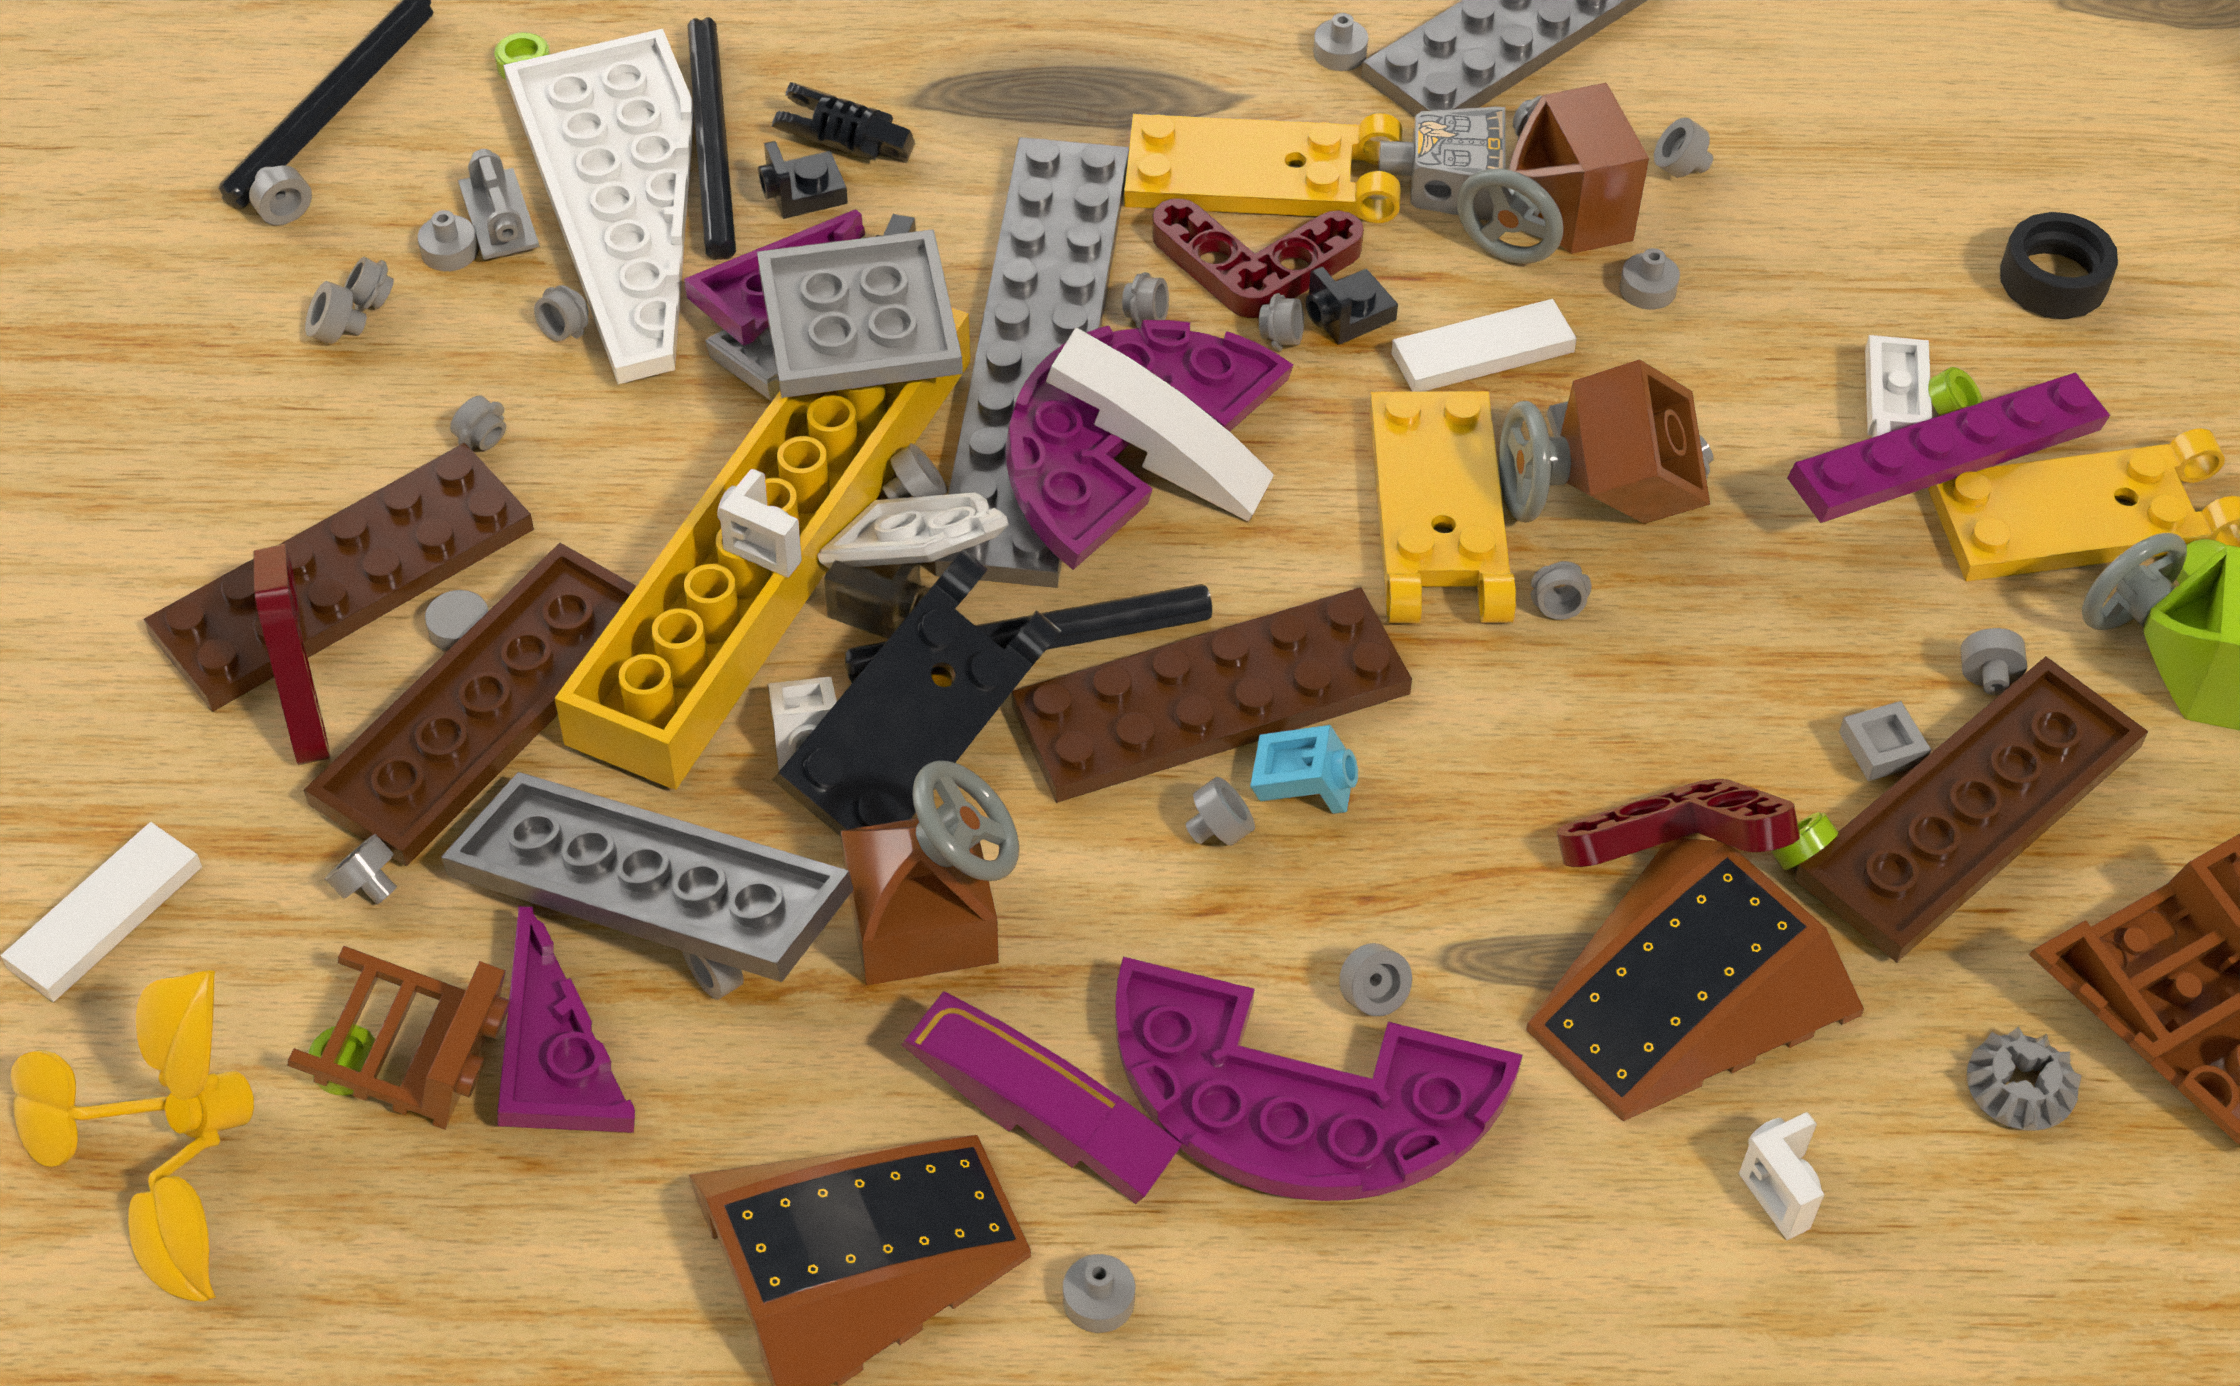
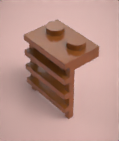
M343 946L338 956V963L358 970L361 974L321 1057L293 1048L288 1059V1066L314 1075L313 1082L327 1087L330 1081L354 1090L353 1096L367 1101L368 1096L391 1103L393 1104V1111L406 1115L408 1110L432 1118L433 1126L446 1130L460 1096L463 1095L470 1098L475 1089L485 1062V1058L479 1056V1053L486 1038L496 1039L505 1021L511 1000L500 997L506 970L479 961L467 989L464 990ZM378 978L399 985L400 988L361 1072L339 1065L338 1062ZM418 992L440 1001L399 1087L377 1079Z

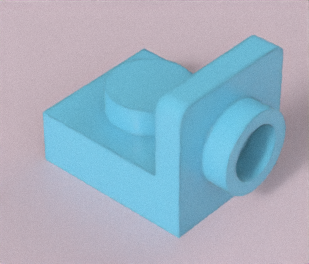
M1331 725L1261 734L1259 736L1250 787L1260 802L1320 794L1333 814L1347 812L1350 790L1356 786L1358 781V766L1354 753L1350 749L1345 748Z

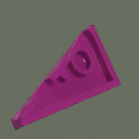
M854 209L684 279L687 299L743 346L748 345L769 327L757 252L861 239L865 235L862 214Z
M519 906L509 996L511 1002L507 1015L498 1103V1126L634 1133L635 1108L630 1099L626 1101L611 1071V1059L603 1043L595 1038L592 1032L591 1018L571 978L566 979L554 955V943L544 923L536 918L532 907Z

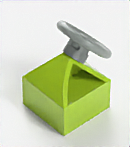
M2160 533L2136 543L2108 565L2089 589L2082 606L2084 622L2092 629L2108 630L2135 619L2144 627V635L2155 664L2185 720L2240 731V547L2226 545L2176 587L2173 582L2180 574L2187 557V546L2183 538L2174 533ZM2168 552L2166 557L2148 566L2139 565L2156 554ZM2117 585L2116 592L2102 608L2105 600Z

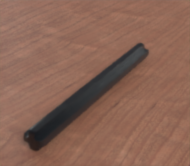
M401 0L219 184L222 200L227 205L232 204L237 209L245 208L250 203L249 192L255 181L256 173L264 167L286 166L432 17L431 0Z
M706 17L703 20L693 18L688 23L687 28L705 252L713 260H717L720 257L730 259L736 252L717 25L710 17Z
M1198 584L1041 614L1061 630L1047 648L1049 650L1207 621L1212 617L1213 605L1207 586ZM1031 615L975 626L1004 649ZM886 641L852 647L845 651V665L851 684ZM936 666V667H933L931 671L940 670V669H946V668L941 667V666Z

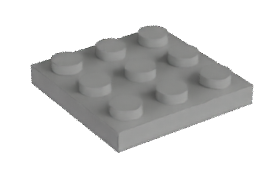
M934 229L757 252L781 398L963 374L962 354Z

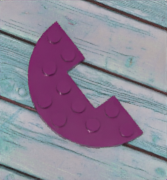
M1143 320L1140 328L1113 332L1108 325L1086 332L1131 358L1184 394L1229 432L1288 381L1294 364L1277 353L1237 334L1226 331L1224 338H1219L1209 334L1190 331V322ZM1065 342L1036 366L1017 396L1007 433L1006 465L1013 493L1026 520L1045 545L1060 560L1074 570L1148 505L1153 489L1113 459L1131 443L1094 425L1100 409L1046 382L1050 369L1066 344Z
M1123 956L1117 979L1115 1000L1116 1039L1122 1065L1140 1104L1154 1123L1182 1144L1180 1149L1194 1160L1223 1177L1265 1193L1303 1200H1355L1380 1196L1426 1180L1465 1155L1490 1130L1502 1113L1514 1089L1520 1070L1522 1054L1392 1022L1387 1023L1373 1078L1243 1047L1241 1043L1254 1003V988Z

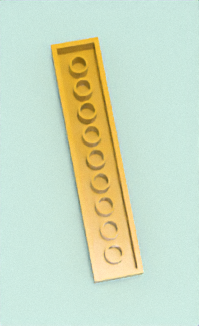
M951 307L962 354L964 373L971 363L969 313ZM963 374L781 398V392L779 391L556 695L555 703L564 745L677 790L829 569L820 563L817 554L878 498L883 491V486L889 482L895 473L891 464V458L909 444L916 443ZM751 469L765 474L767 506L779 507L799 521L802 561L789 578L732 554L723 548L721 521L717 516L719 503L727 489L731 486H737Z

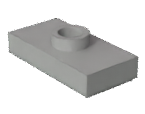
M769 327L752 343L745 346L725 330L705 340L710 358L770 401H773L780 391Z

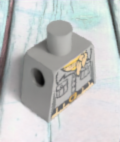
M1505 107L1421 111L1415 116L1413 142L1380 141L1378 171L1387 172L1392 175L1411 176L1410 203L1414 207L1459 215L1457 210L1458 193L1463 183L1470 176L1486 169H1506ZM1483 188L1475 196L1474 209L1478 219L1490 221L1493 219L1492 213L1495 206L1487 189Z

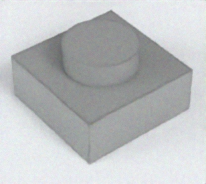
M1902 701L1846 716L1843 718L1839 731L1868 781L1913 769L1931 751V748Z

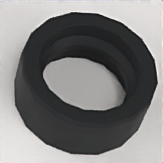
M2060 212L2035 214L2018 223L2010 235L2000 265V281L2010 298L2024 309L2038 315L2059 319L2085 316L2100 307L2109 291L2118 266L2117 247L2109 234L2090 220L2075 214ZM2042 253L2062 255L2075 260L2087 270L2089 275L2074 278L2056 276L2039 268L2029 259V256Z

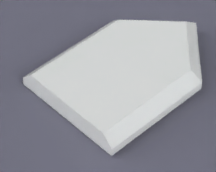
M976 492L875 500L825 545L817 555L820 563L829 569L932 562L996 538L1009 524L1007 517L1001 511L995 508L989 509L987 500Z

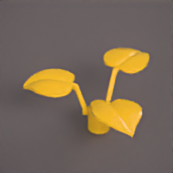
M213 970L156 980L145 987L138 999L136 1032L139 1049L145 1062L150 1067L160 1070L159 1082L171 1091L168 1096L92 1106L74 1105L76 1097L74 1072L62 1057L47 1050H36L21 1055L14 1062L10 1074L12 1089L16 1093L13 1100V1108L20 1139L29 1155L36 1162L44 1166L54 1167L66 1164L73 1157L78 1144V1131L75 1120H89L165 1110L167 1121L176 1133H184L189 1137L195 1138L194 1141L149 1175L150 1191L137 1193L132 1197L129 1205L128 1225L132 1249L145 1274L157 1286L169 1294L198 1302L216 1298L209 1279V1235L202 1202L196 1190L183 1178L170 1175L204 1149L218 1146L220 1143L219 1131L246 1125L251 1120L254 1111L252 1089L247 1079L241 1073L229 1071L220 1074H209L214 1010L215 971Z

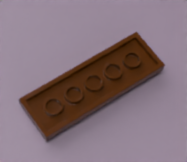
M466 443L457 446L281 543L286 544L292 563L299 598L300 629L308 658L534 530L531 513ZM254 559L144 618L149 635L212 712L274 678L256 605Z
M560 542L304 789L308 805L363 840H367L376 834L394 853L392 858L407 867L558 715L555 703L556 695L628 599L636 585Z
M1362 587L1014 690L1012 691V708L1054 800L1058 803L1257 742L1261 734L1296 730L1410 695L1412 678Z
M2045 656L1844 826L1827 846L1798 866L1794 880L1897 963L2139 750L2145 741L2148 731Z

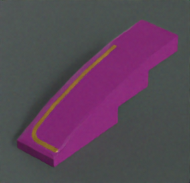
M945 991L937 998L901 1044L907 1051L1008 1132L1018 1124L1071 1168L1081 1160L1134 1204H1137L1147 1195L1182 1146L1179 1141L1121 1097L1062 1057L1004 1022Z

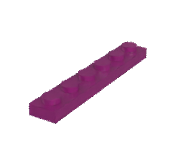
M2075 372L1795 462L1787 479L1818 521L1823 523L1955 479L1964 472H1977L2100 431L2110 417V414Z

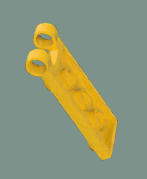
M1385 113L1369 115L1361 121L1360 125L1133 114L1124 190L1125 207L1155 209L1164 201L1181 198L1192 201L1204 211L1316 217L1329 211H1344L1370 223H1385L1394 219L1400 210L1401 186L1398 179L1387 172L1372 171L1362 175L1357 182H1350L1351 160H1365L1370 164L1379 165L1380 142L1373 141L1370 138L1382 136L1391 139L1389 141L1402 142L1403 127L1397 118ZM1289 165H1300L1302 167L1293 168ZM1383 195L1388 198L1382 200H1375L1369 198L1368 196Z
M1489 391L1371 392L1369 410L1387 622L1420 623L1422 587L1477 586L1480 622L1513 623L1516 607V588L1514 575L1510 573ZM1447 527L1449 529H1452L1453 531L1449 533H1439L1435 531L1433 528Z
M2203 428L2186 431L2173 439L2170 444L1993 466L1977 472H1964L1955 479L1928 488L1965 582L2110 563L2136 543L2160 533L2177 534L2183 538L2186 545L2196 540L2210 539L2226 545L2240 547V497H2223L2211 502L2202 511L2195 512L2181 481L2195 483L2206 480L2218 473L2225 463V457L2214 434L2210 430ZM2116 499H2124L2134 505L2125 506L2118 503ZM2162 552L2152 557L2167 555L2168 552Z

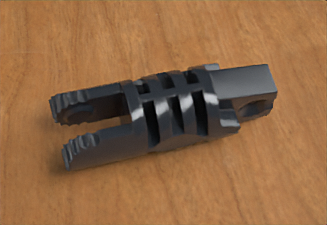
M793 82L789 83L785 96L795 104L813 110L814 114L812 119L789 112L778 111L772 121L774 129L819 144H825L828 147L847 153H854L859 157L873 161L876 160L878 155L908 162L915 146V139H913L910 129L892 123L893 117L891 114L874 108H868L843 98L839 99L834 95Z

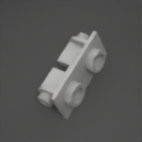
M488 149L475 151L468 164L470 178L458 180L471 223L475 229L483 260L540 247L514 169L504 170L501 158Z

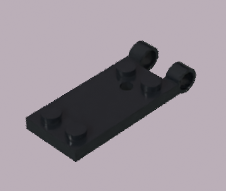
M964 549L772 779L839 836H841V831L910 820L916 813L913 803V784L918 772L925 765L934 761L956 763L1030 668L1061 632L1059 628L1036 610L1003 649L959 613L956 607L988 570ZM941 666L950 672L952 677L950 686L941 687L932 680L931 670L933 667Z

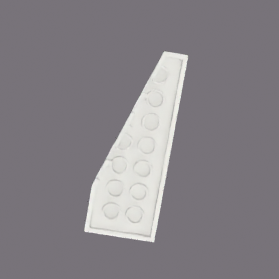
M659 29L504 65L509 90L617 383L622 384L675 370L694 112L691 95L664 30Z

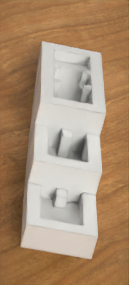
M1075 327L1053 363L1046 382L1100 409L1094 425L1148 452L1142 465L1143 468L1249 522L1274 474L1231 432L1184 394L1131 358Z

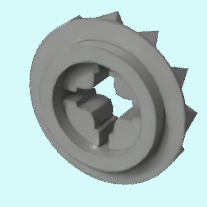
M2019 1026L2008 1035L1999 1036L1992 1032L1983 1044L1974 1049L1968 1063L1967 1082L1974 1100L1985 1113L2006 1126L2029 1131L2051 1128L2065 1120L2078 1101L2081 1075L2075 1073L2070 1065V1051H2057L2049 1044L2047 1034L2037 1039L2025 1036ZM2015 1065L2022 1072H2029L2031 1070L2041 1071L2034 1085L2035 1088L2027 1080L2018 1083L2013 1081L2006 1085L2014 1072Z

